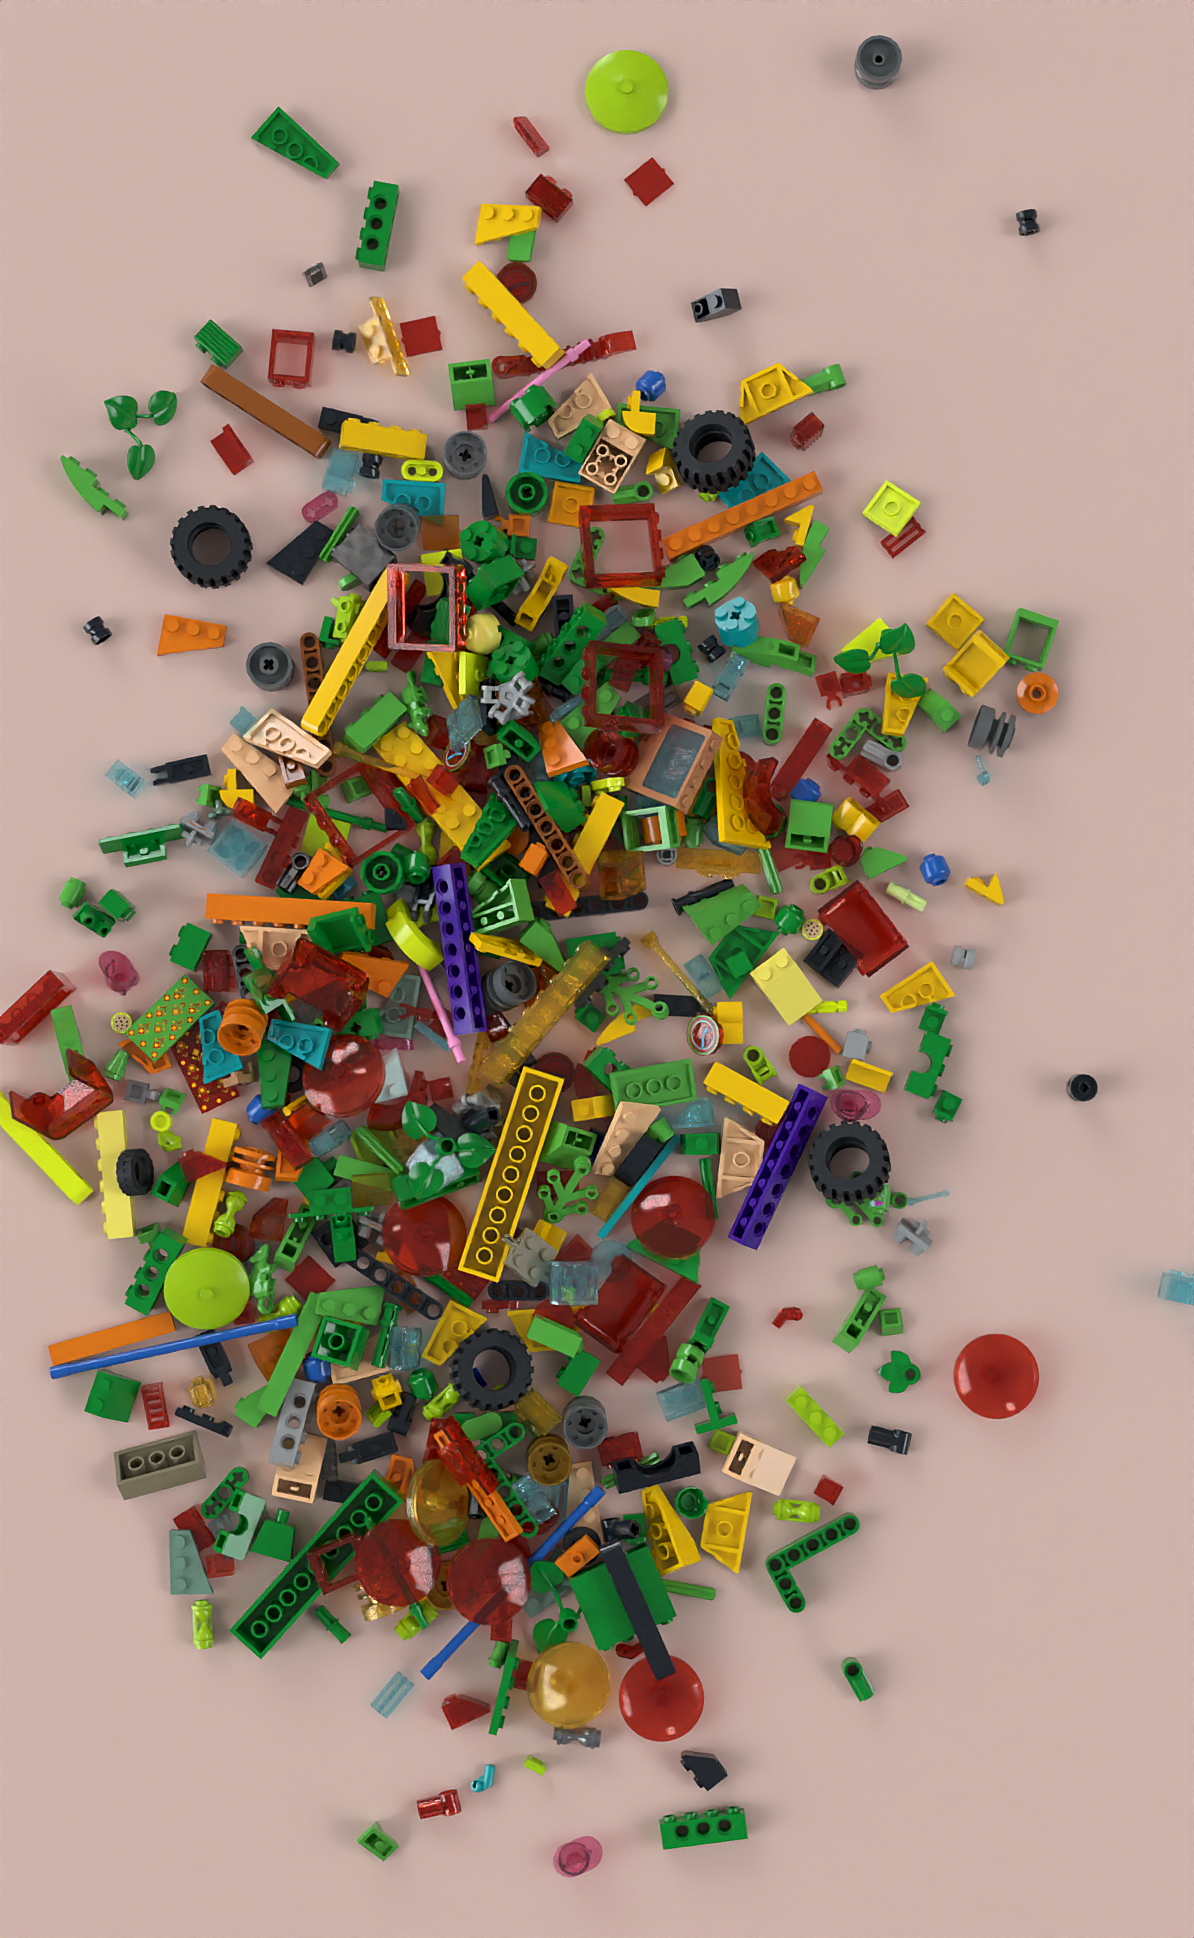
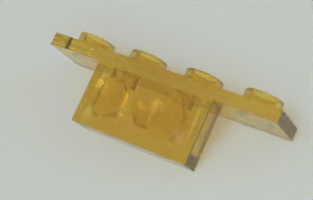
M371 296L368 299L374 318L359 325L371 364L378 365L389 359L394 375L406 377L409 375L408 365L403 358L400 342L396 338L394 324L387 312V304L382 297Z
M688 847L677 848L676 868L695 869L697 874H701V877L712 878L713 875H722L724 879H734V876L739 877V873H760L761 854L757 852Z

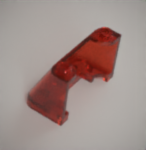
M860 879L856 880L817 910L819 913L817 918L824 926L828 924L854 956L858 963L855 967L862 976L867 975L868 978L910 947V944Z
M298 938L270 981L266 993L275 999L281 1000L285 999L288 993L323 1012L322 1018L325 1026L340 1033L365 1002L370 979L363 970L308 939Z
M623 1253L621 1256L617 1255L610 1265L613 1267L612 1273L589 1305L584 1308L580 1307L573 1316L575 1318L573 1324L616 1354L623 1350L667 1287L666 1283Z

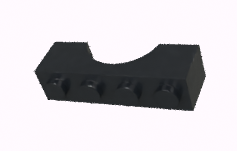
M449 551L445 553L437 567L443 579L441 593L431 603L415 605L405 622L410 630L432 640L430 638L432 632L431 624L435 620L437 613L436 605L440 598L453 597L458 599L463 585L471 578L473 573V567L468 561Z
M693 1441L672 1446L670 1453L665 1459L652 1465L640 1464L632 1456L611 1461L613 1480L619 1494L701 1473L699 1453Z

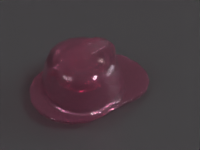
M106 951L99 957L98 963L105 975V983L110 990L125 996L132 986L138 984L140 976L124 954L117 951Z
M839 1090L832 1095L830 1101L831 1109L839 1119L848 1123L871 1119L881 1109L880 1098L877 1094L868 1090Z
M590 1836L580 1837L560 1846L554 1853V1868L564 1877L579 1876L592 1870L599 1864L603 1854L602 1846L597 1839Z

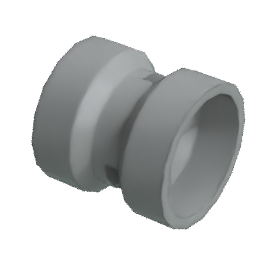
M675 848L657 850L656 860L660 865L667 867L676 861L677 851Z
M955 945L950 965L955 967L960 965L964 969L971 970L976 950H965L961 946Z

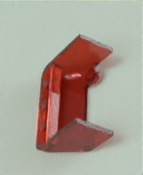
M70 1048L66 1050L69 1076L74 1078V1080L53 1096L37 1092L29 1098H25L12 1090L9 1092L12 1119L52 1140L66 1138L114 1101L113 1091L95 1063Z

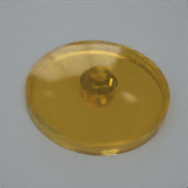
M431 1459L423 1463L414 1473L407 1493V1514L411 1528L422 1542L432 1546H445L454 1542L464 1531L469 1519L467 1511L470 1489L449 1459Z
M575 1641L559 1642L545 1649L533 1662L527 1678V1696L534 1712L546 1723L562 1729L578 1728L592 1721L605 1706L610 1692V1675L603 1658L591 1647Z

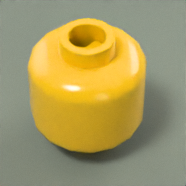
M790 574L773 578L774 582L770 585L773 601L775 603H782V607L795 604L794 600L800 595L796 579L790 577Z

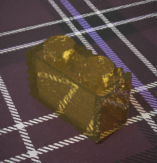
M613 1176L610 1177V1180H607L608 1183L603 1187V1191H600L599 1198H596L594 1205H591L592 1208L589 1209L592 1215L605 1223L629 1188Z
M531 1388L515 1405V1414L523 1422L527 1419L532 1425L530 1429L538 1437L542 1435L545 1438L563 1419L534 1388Z

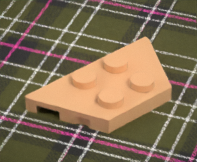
M240 925V931L245 937L247 947L255 946L262 953L263 961L270 970L300 972L314 948L307 929Z
M724 1117L716 1198L743 1190V1188L748 1186L751 1187L763 1160L764 1140L728 1117Z

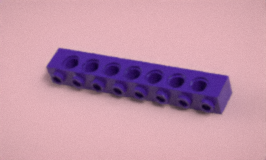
M465 863L432 867L454 1033L456 1036L485 1032L488 1030L477 950L474 948L475 945L468 940L471 932H474Z
M798 1084L729 1232L728 1238L757 1251L828 1099L827 1096Z

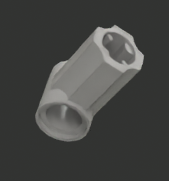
M868 739L860 756L878 764L888 772L898 771L902 764V757L898 752L891 751ZM889 757H895L898 760V764L892 767L887 764L886 760Z

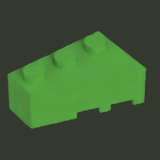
M390 691L385 696L381 694L374 701V706L371 709L366 708L359 715L360 719L356 723L352 721L345 728L346 734L340 747L357 763L363 759L362 757L370 748L373 749L372 746L405 716L407 708Z
M509 879L505 886L492 894V897L487 901H483L471 911L474 933L492 935L534 920L525 879Z
M744 884L718 893L719 895L709 899H701L696 904L682 907L702 936L711 945H714L762 907Z

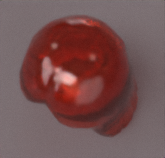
M854 834L837 836L828 845V853L833 862L843 867L855 865L863 856V842Z

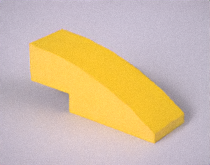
M603 574L597 575L596 581L617 597L641 607L658 608L660 591L639 588L640 579Z
M638 1004L632 1006L638 1021L653 1015L651 1010ZM625 1011L614 1019L596 1041L597 1046L636 1031L635 1025H628L625 1022ZM629 1016L627 1020H633L634 1016Z

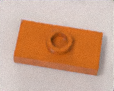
M586 1534L555 1559V1564L568 1577H571L600 1553L599 1546Z

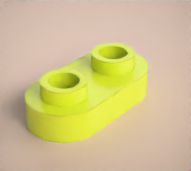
M408 460L401 468L402 476L407 481L437 483L443 477V468L436 461ZM410 469H415L416 473L414 475H410L408 471ZM431 470H436L437 474L435 476H430L429 472Z
M624 777L590 782V789L592 792H595V795H600L601 792L608 794V792L621 791V787L625 786Z

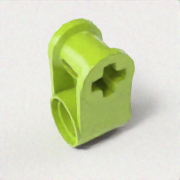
M843 863L833 866L813 877L809 882L811 893L821 895L850 883L851 880L847 879L842 868L844 866ZM819 879L824 882L823 890H817L814 887L815 880Z
M749 1046L744 1050L743 1058L760 1086L771 1077L778 1076L776 1070L759 1047ZM752 1049L757 1050L759 1054L756 1061H750L747 1057L748 1052Z

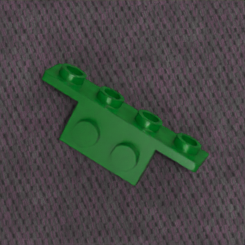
M170 824L165 827L149 828L140 832H129L125 835L108 836L98 841L103 854L123 850L124 864L127 868L167 860L165 842L185 837L181 836L184 831L181 824Z
M255 946L243 950L254 971L242 977L262 1015L276 1008L282 1021L293 1022L296 1020L292 1007L287 1004L283 997L282 989L276 985L273 979L272 971L266 967L262 953Z
M350 1187L308 1191L310 1212L291 1213L288 1215L289 1218H293V1222L306 1221V1217L314 1216L315 1220L327 1219V1215L357 1212V1216L370 1215V1211H374V1207L352 1208Z

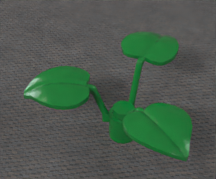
M166 390L155 392L148 404L150 414H137L138 404L131 396H115L104 401L111 425L117 430H124L138 444V446H131L127 454L128 469L134 480H139L151 470L155 462V452L148 444L142 446L141 440L131 432V429L136 427L137 418L153 417L156 425L167 424L173 418L177 408V398L174 392Z
M907 623L895 629H884L881 632L880 642L876 643V647L870 656H868L866 650L852 649L834 657V662L842 669L850 673L859 674L870 669V661L874 659L879 649L884 654L893 653L895 672L898 679L891 681L892 691L905 698H915L925 694L926 682L920 675L913 673L900 675L897 653L902 655L909 654L915 648V638Z
M408 1101L402 1112L404 1132L414 1140H418L425 1135L427 1138L437 1141L435 1150L438 1154V1157L431 1166L426 1162H418L409 1170L408 1182L415 1198L423 1199L430 1197L442 1187L444 1174L441 1170L434 1168L442 1157H447L454 1151L459 1152V1162L466 1168L475 1169L482 1166L495 1153L496 1148L487 1139L477 1134L466 1133L460 1136L457 1140L458 1148L451 1138L441 1139L440 1137L430 1135L428 1132H431L436 1126L437 1118L435 1113L425 1105Z
M553 1561L534 1562L530 1566L528 1574L530 1585L536 1592L543 1594L549 1591L550 1588L552 1589L560 1608V1620L555 1622L553 1619L546 1618L539 1621L533 1628V1639L539 1655L551 1652L564 1643L569 1632L574 1631L578 1627L577 1619L581 1618L580 1614L582 1612L580 1607L577 1613L571 1608L563 1607L554 1586L559 1585L563 1581L564 1573Z

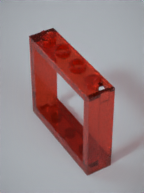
M654 503L579 506L578 524L585 589L661 586L662 578H665L666 568L661 563V560L664 558L663 547L659 546L662 534L661 529H657L659 514L655 512ZM647 520L653 572L595 574L590 522Z
M410 562L387 564L388 649L460 652L465 650V641L467 640L465 635V625L467 622L465 614V603L467 600L465 593V565ZM405 571L449 573L450 644L406 642Z
M589 640L586 647H583V654L581 656V659L584 660V667L581 672V678L584 679V686L581 691V698L584 699V706L581 711V715L584 718V727L658 735L664 727L663 649ZM596 654L649 660L650 719L596 713Z
M816 717L814 718L768 788V791L771 792L770 796L778 802L781 799L783 801L787 800L793 788L833 730L831 727Z
M366 757L313 790L303 799L306 809L313 813L319 828L326 832L330 844L337 848L341 854L342 861L350 868L359 865L366 857L384 849L416 826L407 812L402 811L401 805L393 796L392 790L369 757ZM359 772L383 808L395 810L396 813L406 820L408 829L395 832L357 857L317 798Z
M49 970L0 1016V1044L17 1046L51 1014V1010L56 1009L77 987L64 973ZM15 1032L20 1036L16 1041L11 1037Z

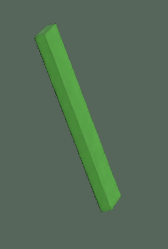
M310 1292L299 1315V1325L293 1328L256 1409L276 1417L323 1315L315 1314L318 1294Z

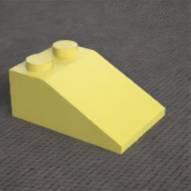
M784 948L750 973L751 978L789 1027L823 1002Z

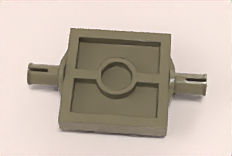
M524 1228L517 1239L512 1238L509 1234L504 1235L505 1238H502V1241L508 1244L510 1249L503 1264L532 1287H537L544 1275L551 1281L556 1279L557 1273L549 1268L557 1254L553 1247L530 1228Z

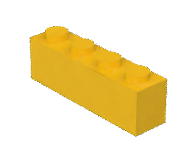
M348 418V421L345 420L342 423L339 449L402 460H424L427 434H423L422 430L410 429V431H406L396 425H390L389 428L382 427L381 423L378 422L365 424L360 423L361 420L355 418Z
M716 1061L703 1082V1085L706 1086L705 1090L710 1094L716 1096L718 1093L724 1096V1101L732 1106H735L737 1103L743 1107V1112L751 1116L757 1114L762 1117L760 1121L771 1127L773 1124L778 1126L790 1103L786 1099Z

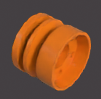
M236 999L230 1002L225 1008L222 1022L218 1029L217 1039L219 1044L226 1051L235 1055L245 1056L257 1052L261 1046L263 1034L268 1024V1014L262 1015L256 1002L253 1000Z
M235 1146L234 1152L243 1155L242 1158L232 1157V1160L239 1163L240 1167L229 1168L226 1182L269 1192L272 1178L265 1175L264 1171L275 1170L274 1166L267 1165L266 1163L267 1161L277 1162V1156L272 1155L266 1150L251 1146Z
M342 1383L331 1384L321 1390L316 1401L319 1430L325 1436L337 1440L346 1439L354 1435L360 1428L362 1420L361 1401L356 1390Z

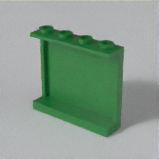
M644 1542L642 1545L624 1551L655 1624H669L677 1615L647 1544ZM604 1561L578 1571L571 1577L567 1576L598 1651L602 1649L603 1651H608L614 1648V1644L620 1641L625 1643L634 1639L636 1633Z

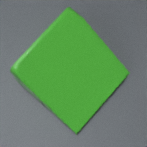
M364 775L346 780L340 784L348 804L371 794Z
M900 1308L879 1311L882 1336L903 1333Z

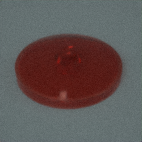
M355 1034L331 1036L322 1071L305 1062L302 1074L304 1092L310 1103L328 1116L348 1118L358 1115L367 1110L382 1092L386 1077L385 1063L379 1050L367 1039Z
M666 1176L646 1185L636 1197L631 1210V1224L637 1240L647 1251L659 1257L677 1259L694 1254L709 1241L716 1224V1211L710 1194L701 1184L683 1176Z
M442 1196L403 1211L397 1201L390 1208L383 1221L382 1243L389 1259L402 1271L420 1277L435 1276L451 1268L460 1258L466 1244V1226L459 1210L453 1203Z
M990 1333L976 1337L963 1347L955 1361L953 1381L960 1400L971 1411L985 1418L1004 1419L1018 1414L1030 1404L1038 1388L1039 1370L1035 1357L1025 1344L1006 1334Z
M406 1519L385 1520L372 1527L360 1541L355 1556L356 1576L363 1590L375 1601L393 1607L411 1605L424 1598L434 1587L441 1568L440 1550L432 1534L422 1525Z
M493 1537L480 1538L469 1542L454 1555L447 1570L446 1590L451 1604L464 1618L481 1625H496L514 1617L525 1605L531 1590V1571L524 1555L511 1543Z
M670 1655V1658L677 1673L657 1681L647 1658L644 1657L629 1668L620 1685L619 1707L625 1722L636 1734L651 1741L667 1742L684 1736L696 1725L702 1714L704 1691L700 1678L687 1662L673 1655Z

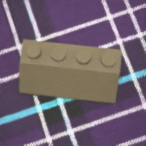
M196 1430L114 1452L117 1487L124 1501L206 1478L205 1461Z

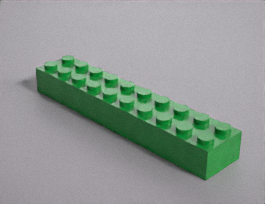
M374 1468L229 1631L256 1656L262 1659L372 1537L364 1519L371 1516L379 1529L403 1503L406 1496Z

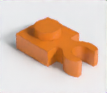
M509 514V520H505L500 516L494 518L495 521L502 522V526L499 529L503 532L507 531L509 537H512V534H516L517 537L529 538L530 516Z

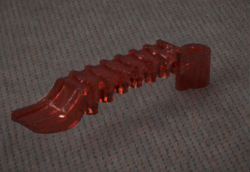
M633 331L603 335L598 338V342L594 343L592 338L588 339L591 346L579 354L578 359L574 362L570 361L564 367H574L577 364H586V362L590 361L596 362L599 359H607L619 353L637 350ZM567 345L566 349L563 350L565 352L571 348L570 345ZM524 354L497 356L491 364L495 376L499 379H508L516 376L529 377L531 374H541V372L547 370L543 366L538 368L531 360L533 356L525 357ZM501 364L505 366L504 371H500Z

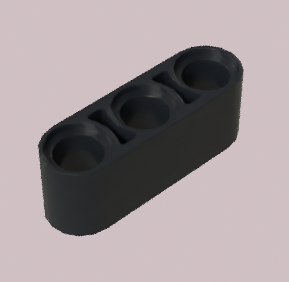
M244 944L236 945L232 950V959L241 999H246L245 997L249 993L241 976L246 972L254 971L247 957L243 960L237 959L238 955L244 953L243 950L248 948Z
M644 1133L613 1176L631 1188L658 1153L662 1144Z
M524 1280L493 1281L487 1291L489 1297L493 1300L542 1301L549 1294V1286L544 1281L538 1283V1285H542L546 1289V1293L540 1297L535 1295L534 1287ZM496 1284L501 1285L503 1294L495 1296L491 1291L492 1286ZM515 1285L524 1287L525 1292L522 1296L514 1295L512 1289Z

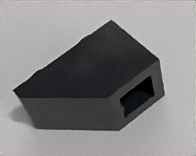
M720 288L691 302L695 323L725 317L742 309L737 289Z
M685 1750L681 1752V1764L687 1771L691 1770L694 1773L695 1777L693 1779L700 1788L704 1787L707 1792L728 1776L726 1769L714 1754Z

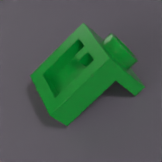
M773 516L752 522L744 528L745 538L751 548L781 535Z
M512 534V539H508L509 549L506 552H510L512 558L535 561L537 539L517 537L516 534Z
M325 616L319 642L326 649L335 650V647L341 648L340 641L330 639L333 636L335 621L332 617Z
M935 1002L932 1005H926L918 1029L939 1035L945 1016L948 1014V1011L944 1010L945 1006Z
M590 1003L584 1008L580 1006L573 1011L576 1013L574 1018L593 1033L596 1032L607 1017Z
M943 1090L932 1110V1113L936 1114L935 1119L945 1124L947 1121L953 1122L963 1099Z
M644 1513L623 1514V1520L636 1519L641 1525L639 1538L625 1539V1543H629L630 1546L642 1545V1541H646Z

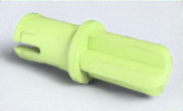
M891 881L885 892L902 901L901 904L906 903L919 911H923L927 904L925 899L910 892L911 889L906 890L893 883V881Z

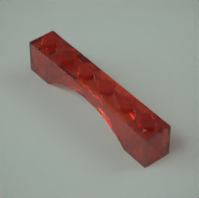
M680 1276L647 1321L606 1369V1374L623 1386L697 1293L701 1284H695Z

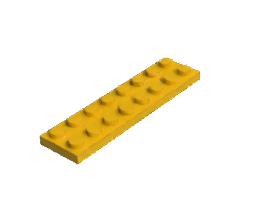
M403 721L379 739L372 748L460 852H462L483 811L452 774L445 770L440 760L417 733L408 727L406 721ZM506 839L478 869L474 867L477 872L511 847L509 841Z

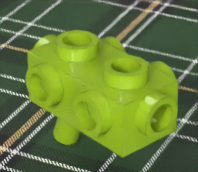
M349 593V596H340V599L333 597L330 601L332 605L338 608L333 637L341 639L340 643L342 644L345 642L366 601L361 600V595Z

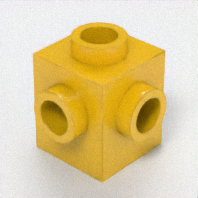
M392 1373L371 1380L374 1389L370 1390L374 1402L379 1401L382 1411L402 1404L399 1395L402 1392L399 1380L394 1381Z

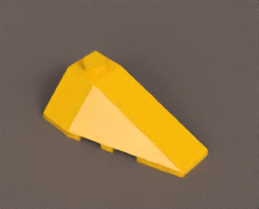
M658 1484L642 1490L644 1517L648 1519L649 1530L646 1531L647 1538H650L652 1550H650L660 1577L700 1562L701 1559L693 1538Z

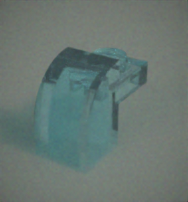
M731 651L711 688L713 689V694L728 702L750 661Z
M117 759L105 775L134 799L138 797L148 784L146 780L119 759Z
M529 1473L511 1484L512 1489L523 1501L529 1514L538 1525L556 1514L550 1500Z

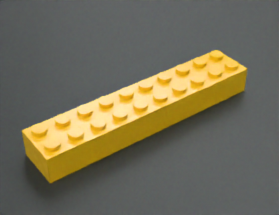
M527 1066L523 1067L458 1270L499 1282L504 1267L503 1262L510 1248L508 1244L502 1241V1238H505V1234H509L512 1238L514 1236L564 1078Z

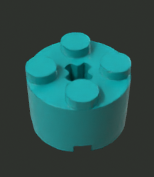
M735 597L715 610L716 626L720 639L725 645L729 647L738 645L739 648L746 647L758 638L760 623L756 608L751 602L744 600L743 597Z

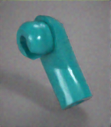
M492 1764L485 1765L484 1775L471 1782L470 1787L473 1792L480 1793L492 1786L496 1766Z

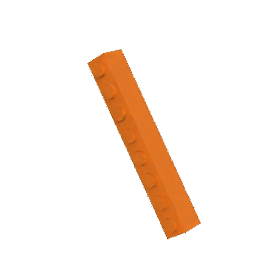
M812 471L661 539V545L670 563L683 554L688 555L697 551L703 545H710L744 530L752 522L775 516L821 495L823 488L815 471Z
M207 893L205 918L212 919L213 924H224V920L232 921V925H245V922H253L252 926L265 927V923H273V927L286 928V924H293L294 929H306V925H309L310 918L357 907L360 914L364 915L368 929H375L376 904Z

